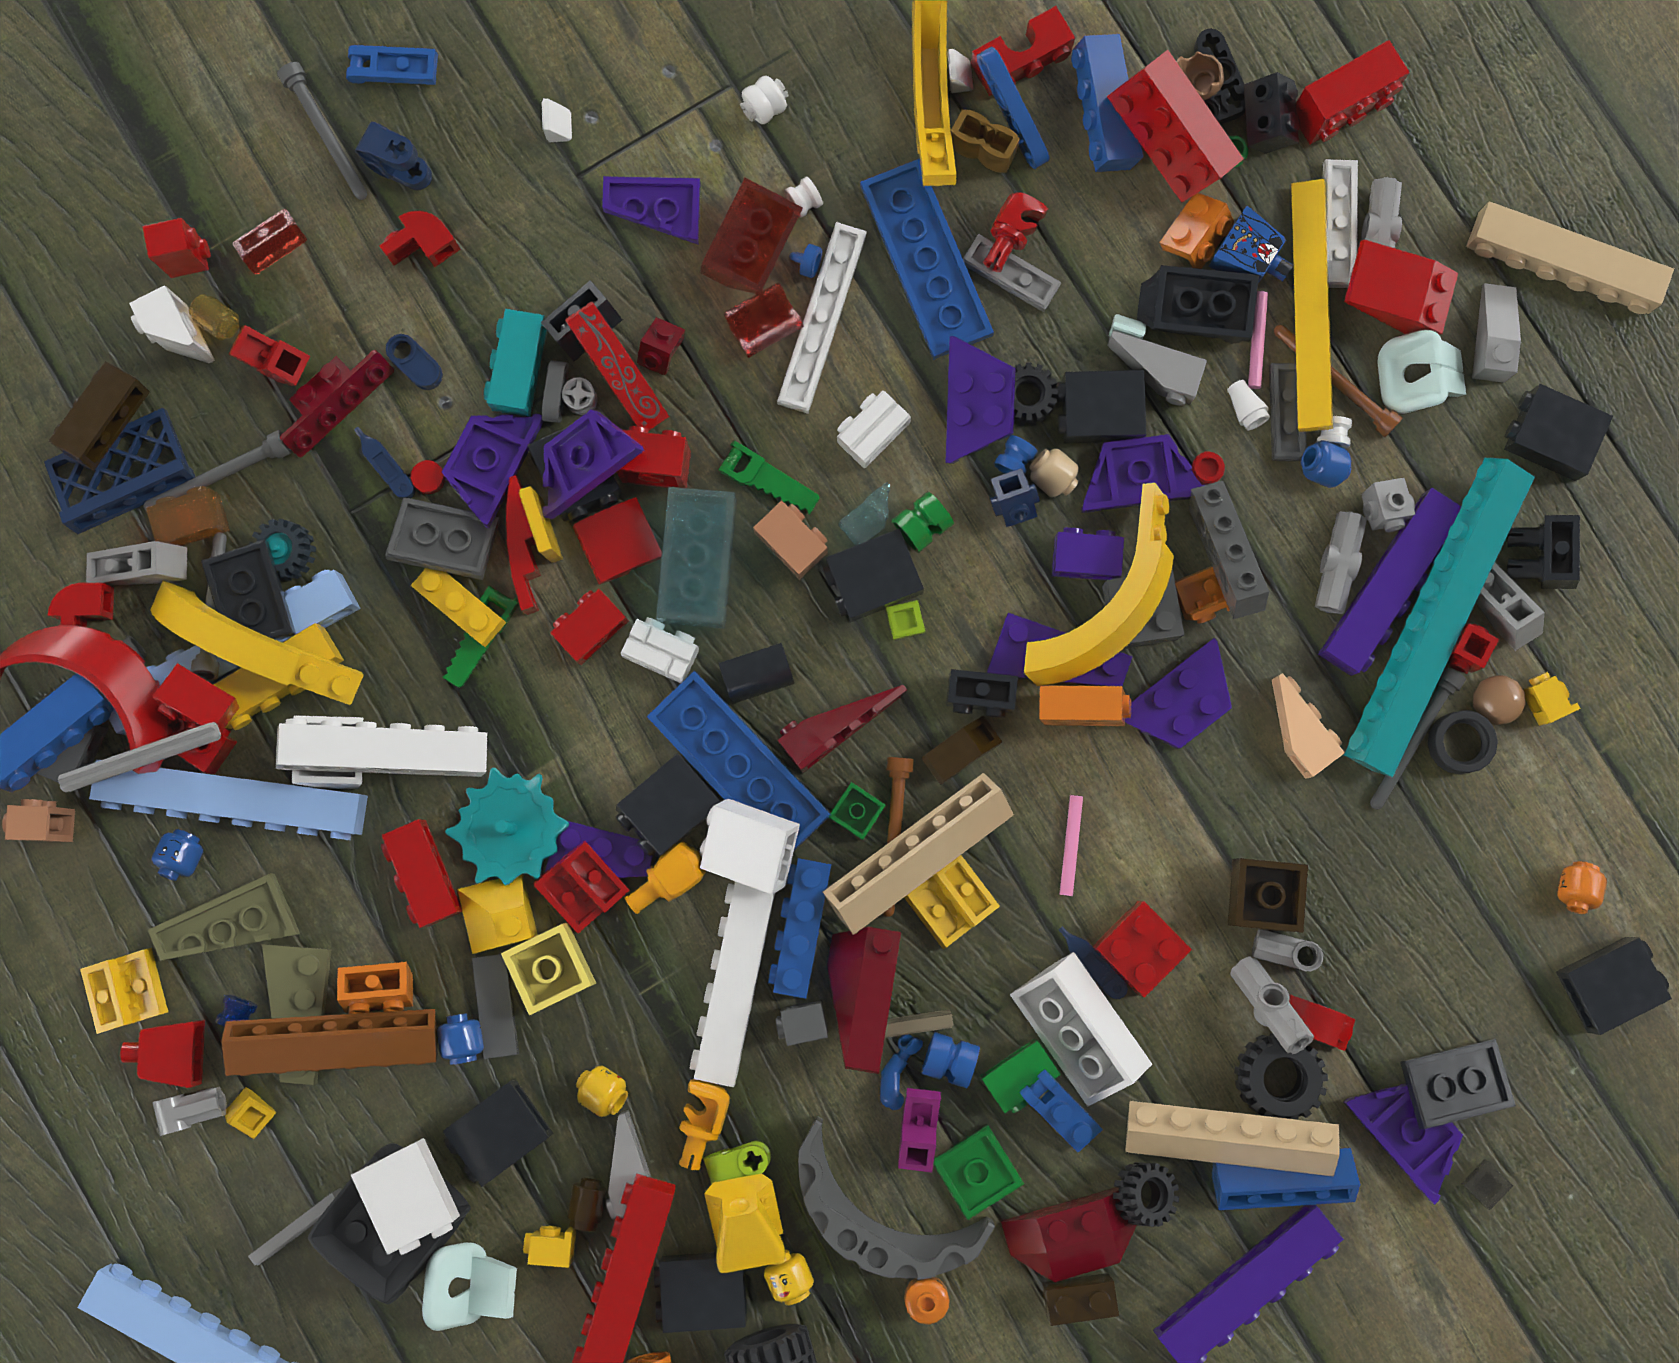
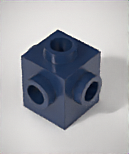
M1022 468L991 479L995 497L990 498L995 516L1002 515L1006 527L1038 517L1034 504L1040 502L1034 483L1028 485Z

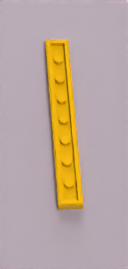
M1324 179L1291 183L1299 432L1333 429L1326 183Z

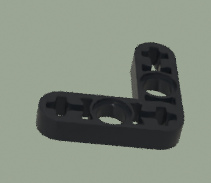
M1205 29L1197 37L1194 52L1199 51L1202 54L1212 56L1214 54L1215 58L1222 64V67L1230 72V78L1223 82L1217 94L1204 100L1219 124L1222 125L1238 119L1245 113L1244 82L1223 34L1217 29ZM1206 40L1210 44H1216L1213 53L1209 47H1203ZM1232 85L1234 86L1232 87L1230 93L1233 100L1241 101L1238 108H1236L1234 104H1227L1230 99V93L1228 91V88H1230Z

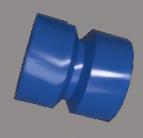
M934 1032L927 1049L921 1074L939 1080L946 1076L949 1083L967 1089L974 1073L980 1046L962 1040L958 1044H954L952 1037Z

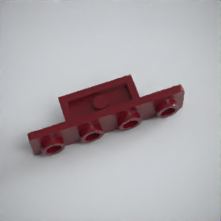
M372 350L352 370L335 356L289 399L302 416L280 436V439L298 457H303L394 373V368L377 350Z

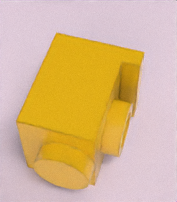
M1548 671L1529 679L1531 686L1523 689L1525 700L1539 726L1552 723L1580 709L1578 703L1570 704L1568 700L1569 691L1562 681H1558L1556 676L1550 677Z
M541 1226L540 1231L536 1230L534 1233L526 1232L523 1253L529 1254L528 1264L569 1268L574 1261L576 1229L569 1227L563 1233L561 1228L557 1226Z

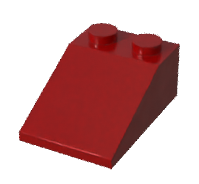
M1361 240L1344 302L1404 334L1419 330H1432L1441 335L1443 334L1458 273L1436 260L1369 240Z

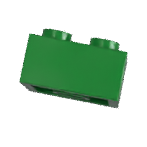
M851 782L830 813L831 816L829 818L863 840L886 805Z

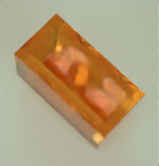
M205 486L191 488L187 491V495L178 498L174 496L160 498L155 501L156 505L146 508L155 541L184 546L212 537L218 532L230 531L220 494Z

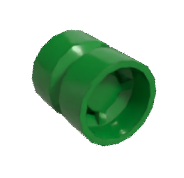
M929 491L913 503V510L905 509L892 520L896 530L900 529L906 543L917 553L932 543V536L934 534L940 536L954 525V521L946 508Z

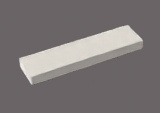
M1325 159L1323 162V179L1326 183L1329 288H1348L1357 256L1358 160Z

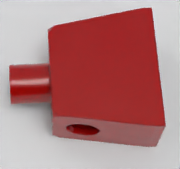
M205 1020L141 1029L139 1042H124L120 1051L121 1061L138 1063L137 1076L140 1079L185 1088L201 1085Z

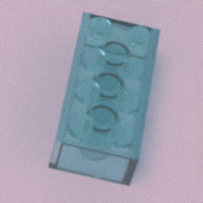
M668 488L656 616L659 622L663 624L725 629L737 505L735 492Z

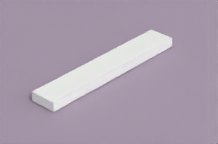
M838 222L835 223L777 400L778 405L809 413L867 231Z

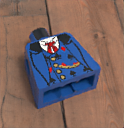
M1246 206L1208 267L1216 271L1259 275V283L1266 272L1283 282L1293 264L1277 255L1286 241L1285 237L1250 207Z

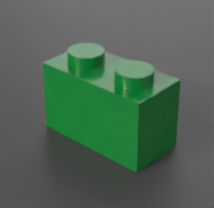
M1033 1038L982 1073L980 1077L1003 1112L1006 1113L1011 1110L1012 1113H1016L1029 1104L1019 1092L1027 1085L1031 1087L1039 1079L1037 1075L1044 1069L1054 1079L1061 1074L1038 1040Z

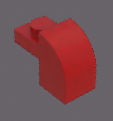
M410 211L400 215L398 218L405 228L400 231L391 232L384 239V242L379 245L393 266L419 248H421L434 267L461 250L442 221L433 214L424 211Z
M246 325L242 326L228 354L255 368L257 372L291 386L297 384L310 358V355L282 340L274 341Z
M102 582L75 583L66 586L52 599L48 609V616L61 620L58 626L87 627V620H113L114 587Z
M1289 994V1003L1314 1035L1313 1039L1345 1051L1348 1041L1352 1037L1356 1019Z

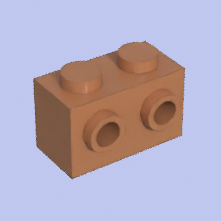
M781 500L753 527L754 534L800 580L828 553V547L825 545L828 540L816 527L810 530L802 522L805 517L795 505L787 506Z
M21 799V806L7 805V813H5L2 820L5 839L73 842L75 809L56 807V801Z

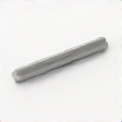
M215 722L207 723L59 775L60 789L63 792L73 791L217 741L221 738V732Z

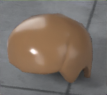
M1197 51L1190 58L1186 59L1180 56L1176 62L1203 101L1214 96L1221 89L1224 82L1223 67L1214 56Z
M1504 675L1486 678L1479 683L1473 693V707L1475 711L1487 718L1493 725L1513 722L1522 714L1526 705L1525 692L1516 680Z

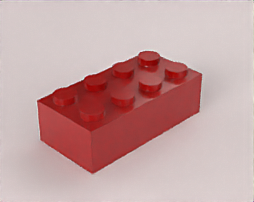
M1166 50L1107 96L1181 203L1221 179L1244 159L1169 50Z

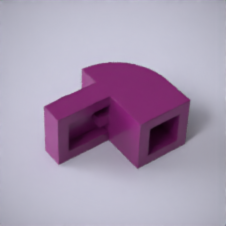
M907 1088L902 1114L898 1169L932 1172L936 1150V1129L941 1092Z

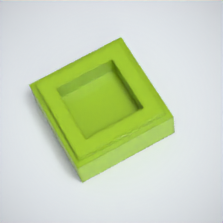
M918 600L886 607L893 640L925 633Z

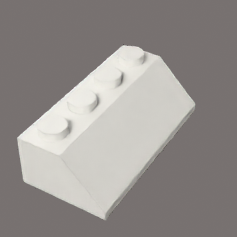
M1074 952L1055 962L1010 994L1087 1106L1134 1084L1152 1065Z

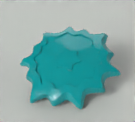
M491 768L488 783L484 788L475 789L469 787L466 789L470 804L459 809L460 822L453 827L447 828L445 833L461 844L463 860L476 865V883H481L490 877H498L504 885H509L521 874H529L537 879L541 874L542 861L557 852L556 839L558 835L568 828L569 822L554 813L553 798L542 793L541 784L543 778L541 774H537L531 780H525L519 774L507 778L496 768Z

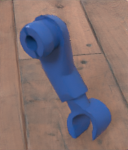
M910 1034L902 1035L899 1038L898 1047L900 1051L893 1054L881 1071L880 1101L891 1110H899L903 1106L904 1096L899 1092L900 1074L908 1064L907 1060L910 1055L918 1052L923 1046V1041Z

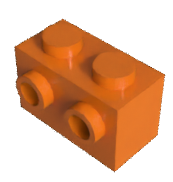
M407 962L338 968L337 1001L344 1012H349V1014L369 1013L370 1010L381 1009L384 1012L403 1011L404 1007H413V974Z

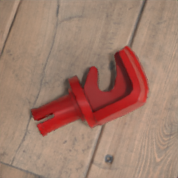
M1022 192L1012 193L1008 196L991 228V234L996 241L983 261L987 268H990L997 257L998 259L992 271L1002 272L1003 266L1012 250H1022L1027 244L1025 236L1032 235L1036 231L1037 224L1024 222L1021 217L1027 216L1038 222L1046 216L1049 210L1046 205Z

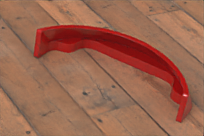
M54 626L32 632L18 639L0 653V680L7 666L26 662H40L61 666L87 679L103 693L117 712L125 729L130 750L172 736V729L168 727L167 717L157 710L159 705L153 697L160 687L159 681L153 679L144 665L145 661L136 651L123 641L114 640L106 632L83 626ZM163 759L133 769L132 771L137 774L157 772Z

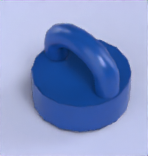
M808 244L804 253H790L789 257L792 261L801 263L800 275L813 278L817 274L822 259L821 247Z

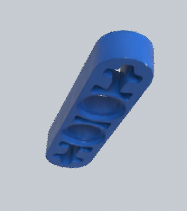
M989 47L977 54V63L1009 128L1020 138L1018 146L1028 164L1033 169H1036L1049 161V153L1000 54L994 47Z

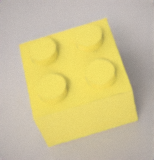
M568 923L554 927L501 953L529 1015L537 1013L596 984Z

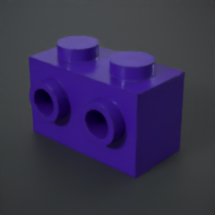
M1064 528L1063 532H1058L1054 538L1052 576L1106 581L1121 578L1124 537L1116 536V532L1109 530H1098L1096 535L1083 534V529Z

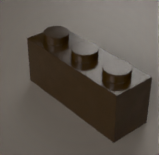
M105 361L100 370L94 373L90 384L82 395L74 401L72 409L62 423L57 425L49 442L65 455L94 471L150 391L138 379Z

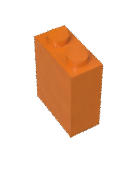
M1040 686L1039 720L1044 725L1125 726V718H1131L1130 695H1125L1122 686Z

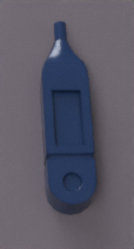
M356 427L354 431L360 437L362 452L367 460L400 499L405 497L411 499L415 495L416 488L409 477L378 440L367 436L359 427Z
M1062 926L1059 931L1066 939L1070 954L1073 952L1076 954L1093 980L1111 998L1121 999L1125 997L1128 990L1125 981L1115 973L1114 969L1086 940L1070 934Z

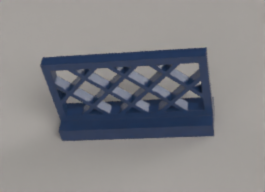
M164 408L126 425L94 470L96 472L88 487L77 483L83 468L89 469L64 453L44 461L62 510L58 512L62 524L77 535L140 507L147 500L195 478L193 469L187 464L168 412ZM162 421L164 428L158 439L146 435L152 424ZM128 435L135 437L128 453L116 449L121 438ZM143 440L155 444L149 459L136 456ZM163 447L173 450L176 458L164 465L157 463ZM113 454L125 457L119 473L107 470ZM133 461L145 464L140 476L135 478L127 476ZM68 462L76 464L68 480L59 476L57 467ZM104 474L116 478L111 489L105 492L96 490ZM77 488L85 491L82 501L70 507L68 499L73 489Z

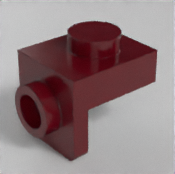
M656 317L640 341L637 363L649 370L666 375L669 371L671 358L684 339L685 329Z

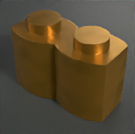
M962 110L951 129L953 149L958 154L967 158H978L986 168L999 173L1007 172L1017 153L1020 140L1014 131L1002 125L990 124L983 115L972 110Z

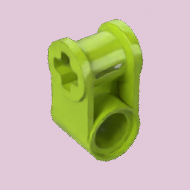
M751 1141L734 1148L714 1152L705 1156L703 1160L712 1184L713 1182L763 1173L770 1163L771 1151L765 1143ZM751 1151H753L755 1156H762L758 1166H756L754 1161H747Z

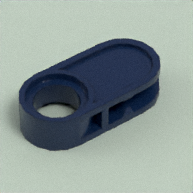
M397 334L389 339L386 344L387 356L417 387L423 390H432L439 386L443 378L441 367L416 341L405 334ZM401 343H407L411 346L410 355L404 359H398L394 354L395 348Z

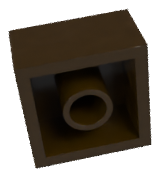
M1245 858L1232 859L1228 925L1303 933L1308 865Z

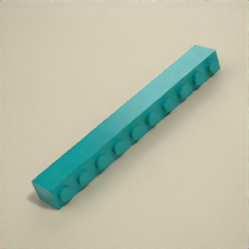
M1485 457L1478 468L1476 477L1468 494L1463 499L1462 507L1454 524L1449 529L1445 543L1434 561V566L1426 583L1420 590V595L1406 620V625L1398 642L1392 649L1389 661L1377 681V686L1371 699L1364 708L1362 718L1349 740L1344 756L1371 771L1390 777L1394 776L1535 478L1509 459Z

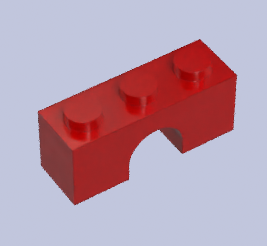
M1057 6L1028 21L1025 35L1031 43L1029 49L1021 52L1013 51L1007 47L1002 37L999 36L973 50L971 66L989 96L993 94L979 68L976 56L991 46L1000 54L1014 84L1024 77L1029 79L1038 75L1044 66L1053 61L1057 64L1070 56L1075 36Z

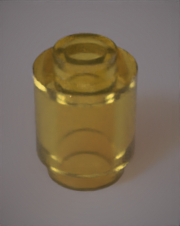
M202 294L192 301L189 307V315L192 317L193 322L216 339L224 340L233 337L239 329L238 314L215 297Z

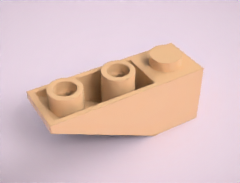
M1282 673L1272 679L1284 750L1304 778H1311L1345 753L1340 747L1342 741L1333 730H1327L1320 722L1322 717L1317 708L1310 702L1306 704L1299 695L1301 689L1296 681L1290 676L1286 678Z

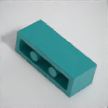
M505 309L503 319L499 318L496 327V337L499 338L497 350H492L490 357V368L493 369L491 381H486L484 387V400H487V404L492 411L531 417L547 335L546 328L541 324L545 319L544 315Z

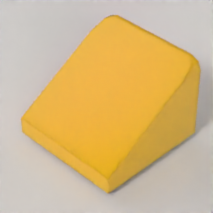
M245 1087L226 1109L225 1117L228 1124L255 1139L276 1114V1111L252 1090Z

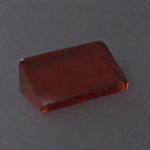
M285 208L235 240L232 244L251 272L258 274L305 243L307 238Z

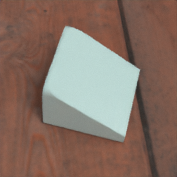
M1116 314L1108 336H1111L1114 330L1143 339L1146 324Z

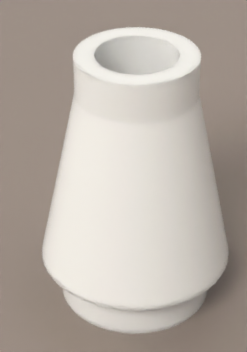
M1244 380L1235 382L1227 389L1241 426L1244 425L1247 430H1253L1270 418L1267 412L1269 407L1247 386Z

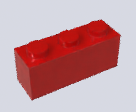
M415 820L382 835L384 843L381 844L382 852L389 863L393 862L397 872L394 875V881L399 892H405L410 904L406 906V910L413 924L417 923L419 928H427L462 912L460 902L426 820Z

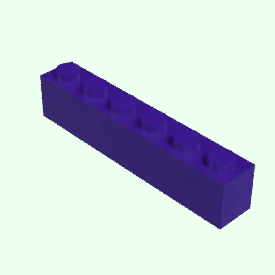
M1430 488L1421 495L1415 504V515L1405 522L1404 528L1398 530L1319 651V656L1350 676L1360 671L1364 673L1368 670L1375 659L1372 652L1378 644L1383 645L1390 637L1393 629L1389 626L1394 618H1401L1410 606L1411 602L1407 598L1413 589L1418 591L1427 580L1428 575L1424 572L1430 563L1434 564L1448 536L1449 529L1454 524L1462 506L1434 488Z
M1304 1205L1153 1331L1177 1363H1203L1207 1359L1206 1354L1216 1345L1221 1347L1232 1339L1235 1329L1242 1324L1248 1325L1260 1315L1259 1310L1264 1305L1281 1299L1287 1291L1285 1288L1294 1280L1301 1281L1306 1278L1313 1270L1311 1266L1321 1258L1324 1260L1334 1255L1339 1249L1338 1244L1344 1239L1316 1205Z

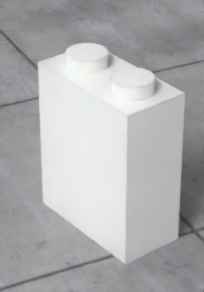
M726 799L714 805L707 816L709 829L707 837L702 842L700 848V856H702L700 868L771 895L784 888L800 824L731 799Z
M424 1138L351 1175L387 1255L396 1250H399L400 1254L403 1255L421 1245L419 1239L430 1233L433 1239L453 1229L451 1222L460 1216Z

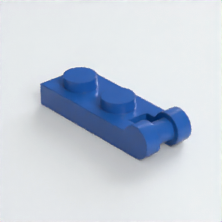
M351 45L348 48V58L351 60V63L346 71V79L349 82L357 84L367 81L436 85L438 54L435 49ZM370 60V67H363L364 62Z
M1044 1069L1037 1075L1039 1079L1031 1087L1027 1085L1019 1093L1030 1106L1079 1152L1103 1129ZM1049 1089V1091L1042 1098H1040V1096Z

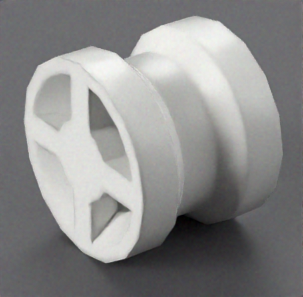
M808 177L803 178L800 181V185L795 188L789 187L784 190L791 207L800 218L807 215V211L812 207L818 208L823 205L817 188Z
M1333 416V429L1321 430V436L1317 438V442L1324 440L1344 449L1349 448L1351 440L1348 437V430L1352 426V420L1346 417Z

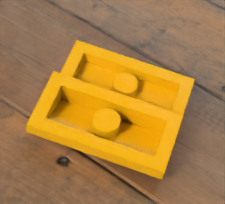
M962 855L904 897L942 949L947 948L1000 907Z
M152 948L143 949L80 969L97 1034L168 1013Z

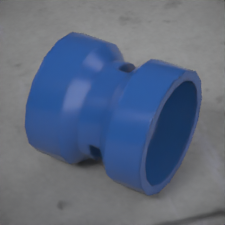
M1010 435L1005 443V454H999L993 465L1004 474L1021 468L1025 474V465L1033 461L1038 451L1026 440Z

